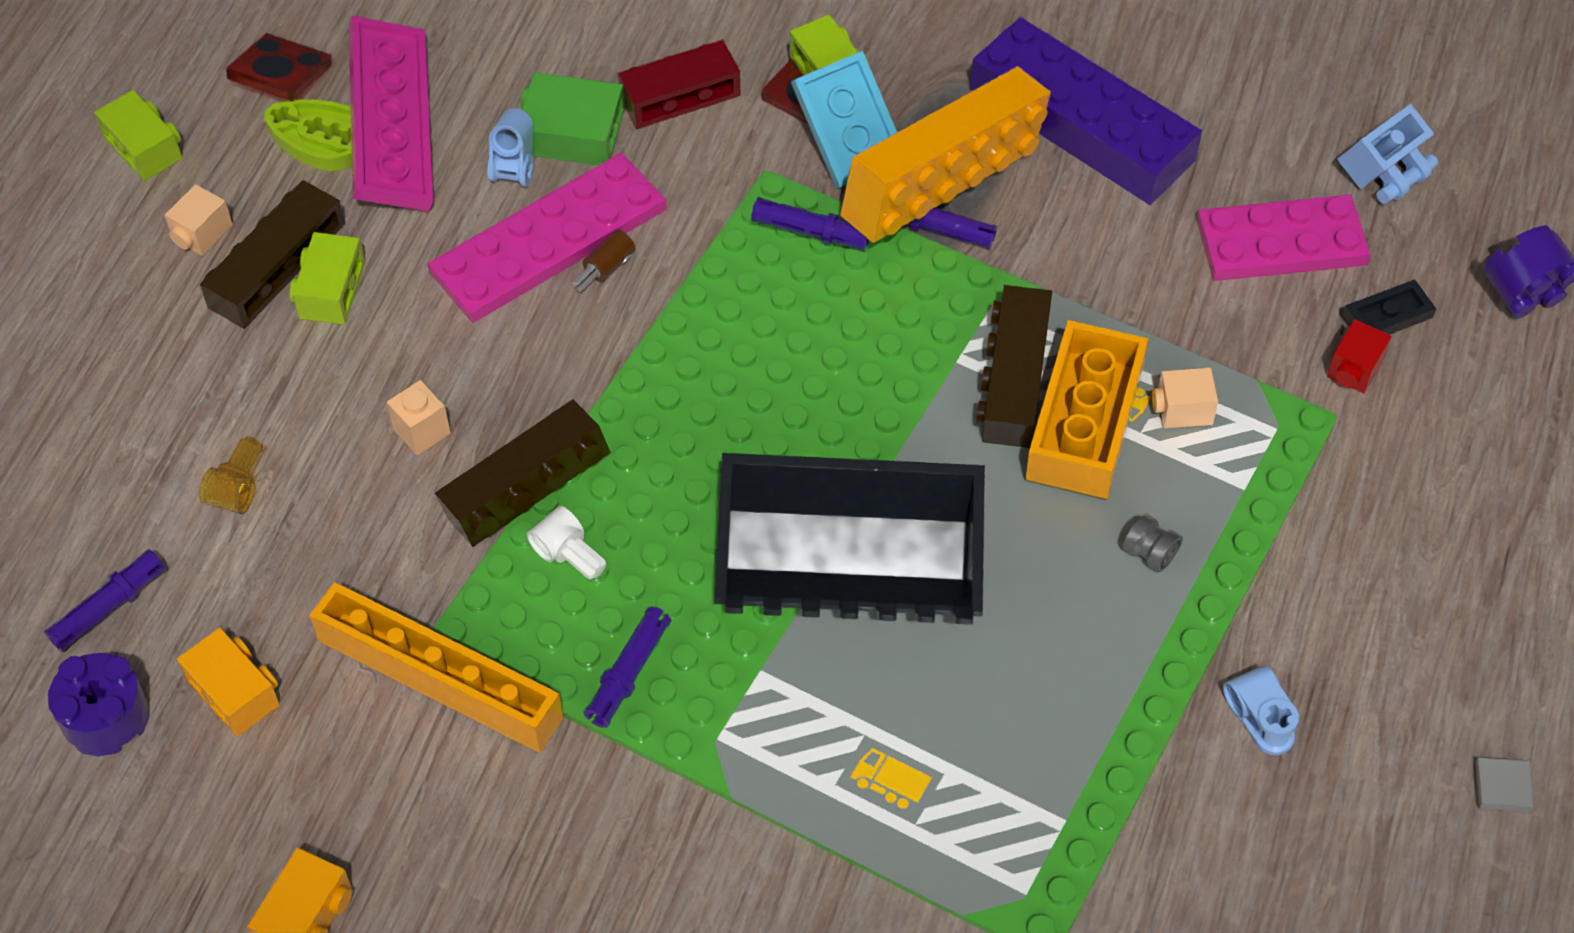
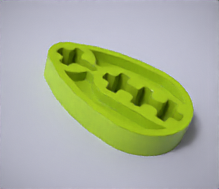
M298 99L274 103L265 110L264 120L269 135L291 157L303 164L323 171H339L352 167L351 113L349 105L325 100Z

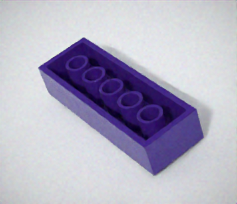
M1019 17L972 60L970 90L972 91L1017 66L1051 92L1046 108L1048 113L1042 122L1039 134L1148 205H1151L1197 159L1202 135L1201 129L1022 17Z

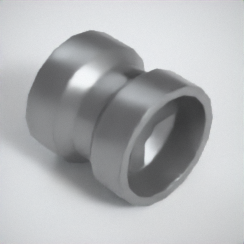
M1146 513L1130 529L1124 540L1123 549L1133 556L1141 555L1147 560L1148 566L1157 572H1162L1176 556L1182 545L1183 537L1173 530L1165 531L1159 527L1157 519Z

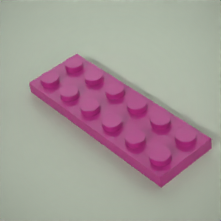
M352 15L348 25L353 199L429 211L433 203L425 29Z
M621 152L428 262V270L466 317L474 323L587 257L614 230L618 229L628 233L667 210V202L660 192Z

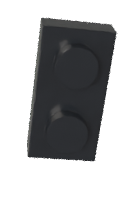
M1414 279L1346 305L1343 316L1350 326L1354 319L1390 335L1432 319L1436 307Z

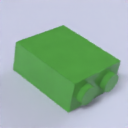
M534 72L530 86L524 87L521 97V108L530 116L533 122L534 157L600 165L612 158L625 112L623 84Z

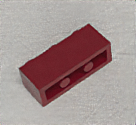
M723 39L618 73V84H623L625 109L636 130L741 96L740 69Z

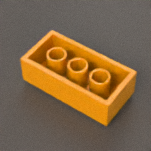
M1071 320L1067 321L1030 446L1026 480L1108 500L1144 368L1149 338Z

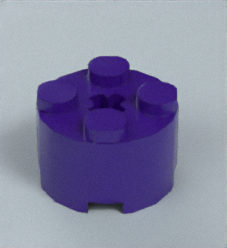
M1547 225L1534 227L1516 236L1520 244L1505 254L1498 249L1483 268V272L1517 319L1528 315L1539 304L1544 303L1547 308L1557 305L1567 296V292L1564 289L1574 282V256L1559 235L1553 230L1551 231Z
M94 653L80 657L70 656L59 665L58 673L54 676L48 690V707L66 740L74 745L82 754L99 757L122 751L120 746L129 742L137 733L139 737L143 734L150 717L149 701L130 664L120 656L106 653Z

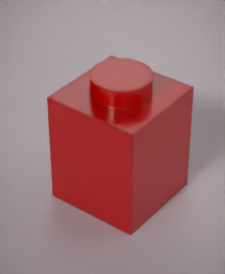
M1354 319L1334 352L1327 377L1337 381L1344 387L1352 388L1364 394L1385 359L1392 336Z

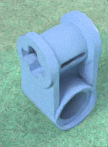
M511 108L504 111L489 135L488 180L492 182H497L498 179L520 182L521 186L528 187L534 171L533 122L530 116L523 110ZM506 129L513 131L516 136L511 135Z
M1262 665L1223 684L1224 696L1230 709L1241 720L1261 751L1269 755H1281L1291 749L1295 740L1294 731L1299 723V713L1268 666Z

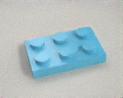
M861 51L791 81L836 189L847 185L852 157L897 133L864 52Z

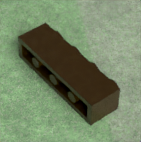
M304 180L292 191L287 192L281 202L267 216L258 221L251 233L242 242L237 243L231 249L230 254L215 269L210 270L206 274L204 280L200 283V287L207 308L245 329L301 271V253L304 247H309L313 232L335 235L345 225L339 199Z
M1004 285L1002 301L994 300L991 324L998 325L997 334L989 333L986 357L993 358L992 367L984 366L981 391H987L988 398L987 401L979 400L976 425L984 426L982 442L1030 448L1034 436L1052 290Z
M572 399L436 491L435 495L448 520L467 542L474 547L578 474L597 463L610 453V449L600 426Z

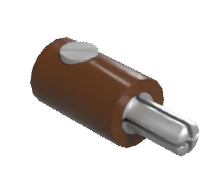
M618 229L614 230L582 261L585 270L571 282L572 287H576L585 277L587 278L575 289L576 291H583L594 279L604 282L635 252L636 247L632 239L625 232Z

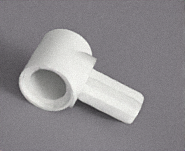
M558 506L526 533L532 548L547 562L551 563L554 560L557 562L567 561L590 580L593 578L597 579L606 567L605 559L583 541L584 530L578 519L563 506Z

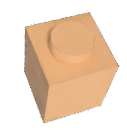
M196 184L165 214L171 240L181 249L187 250L189 248L201 256L233 226L226 201Z
M1211 368L1161 372L1159 387L1152 390V404L1154 412L1161 413L1164 429L1213 425L1218 398Z
M421 380L386 402L393 430L417 456L451 434L444 404Z

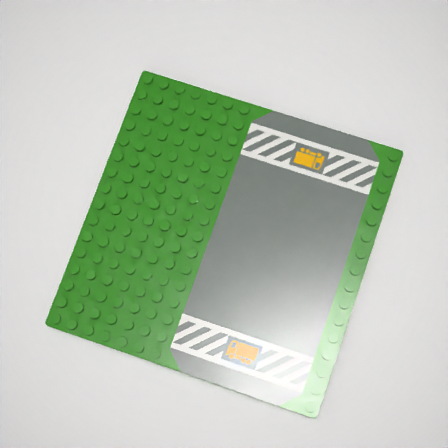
M765 171L757 179L588 413L600 426L610 453L510 521L432 630L558 692L563 717L987 933H1069L1333 430L1337 417L1329 410L1052 292L1034 433L1068 320L1149 338L1144 368L1108 500L1026 480V471L1030 448L982 442L984 426L976 425L979 400L987 401L988 392L981 391L984 366L992 367L993 358L986 357L989 333L997 334L998 325L991 324L994 300L1002 301L1004 285L1035 289L1044 288L902 227L893 235H886L874 243L869 241L868 247L864 252L836 243L831 245L822 244L821 239L767 224L752 222L751 215L757 197L827 216L829 213L837 214L839 219L845 220L840 216L843 202L774 172ZM1211 368L1218 398L1213 425L1164 429L1161 413H1155L1152 404V390L1159 387L1161 372ZM722 453L985 465L983 617L974 616L972 625L956 624L954 615L935 614L934 623L918 622L916 613H897L896 621H882L878 619V612L859 611L858 619L840 618V610L820 609V617H803L802 608L782 607V614L774 616L764 615V606L743 605L742 614L726 613L724 604H714ZM558 506H563L578 519L584 530L583 541L605 559L606 567L597 579H587L567 561L557 562L554 560L550 563L540 557L530 545L526 533ZM1146 513L1157 519L1159 527L1165 531L1173 530L1183 537L1179 551L1162 572H1157L1148 566L1147 560L1141 555L1133 556L1123 549L1124 540L1130 529ZM653 606L663 610L664 612L658 620L661 621L664 615L668 614L671 618V624L666 628L634 681V692L630 697L624 698L607 728L594 725L592 721L595 719L596 714H593L592 718L587 720L583 712L600 688L602 674L605 670L607 671V669L613 667L643 618L646 609Z

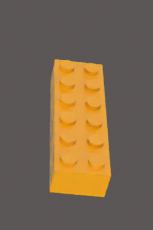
M1017 66L852 157L840 216L874 243L886 235L895 234L902 226L912 220L921 219L931 209L943 202H950L957 194L969 187H976L983 179L997 171L1005 170L1009 164L1019 158L1031 155L1039 144L1038 136L1042 122L1048 113L1046 108L1051 92Z

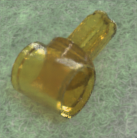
M251 436L240 439L228 463H221L218 468L211 467L205 473L199 490L200 502L234 513L245 514L254 498L255 481L251 472L263 451V444Z

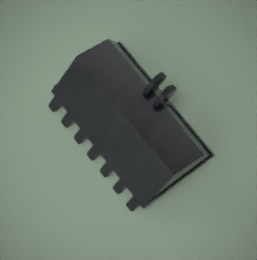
M722 453L714 604H724L725 612L731 614H742L743 605L764 606L763 614L780 616L782 614V607L802 608L803 617H820V609L840 610V618L858 619L859 611L878 612V619L882 621H896L897 613H916L918 622L934 623L935 614L954 615L956 624L972 625L974 616L983 617L985 465Z

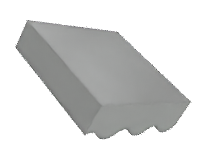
M1478 757L1475 764L1479 809L1487 811L1501 810L1503 812L1518 811L1523 814L1530 813L1534 808L1530 761Z

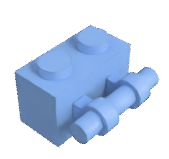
M1411 104L1362 138L1337 159L1360 189L1367 186L1377 177H1380L1384 185L1377 192V198L1383 204H1387L1391 200L1401 199L1409 192L1410 186L1414 183L1425 181L1430 177L1432 170L1438 166V160L1434 155L1427 154L1423 157L1417 149L1434 133ZM1400 160L1406 165V171L1402 174L1395 166Z

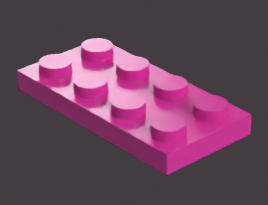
M1351 194L1198 210L1196 220L1213 281L1366 266L1371 257Z

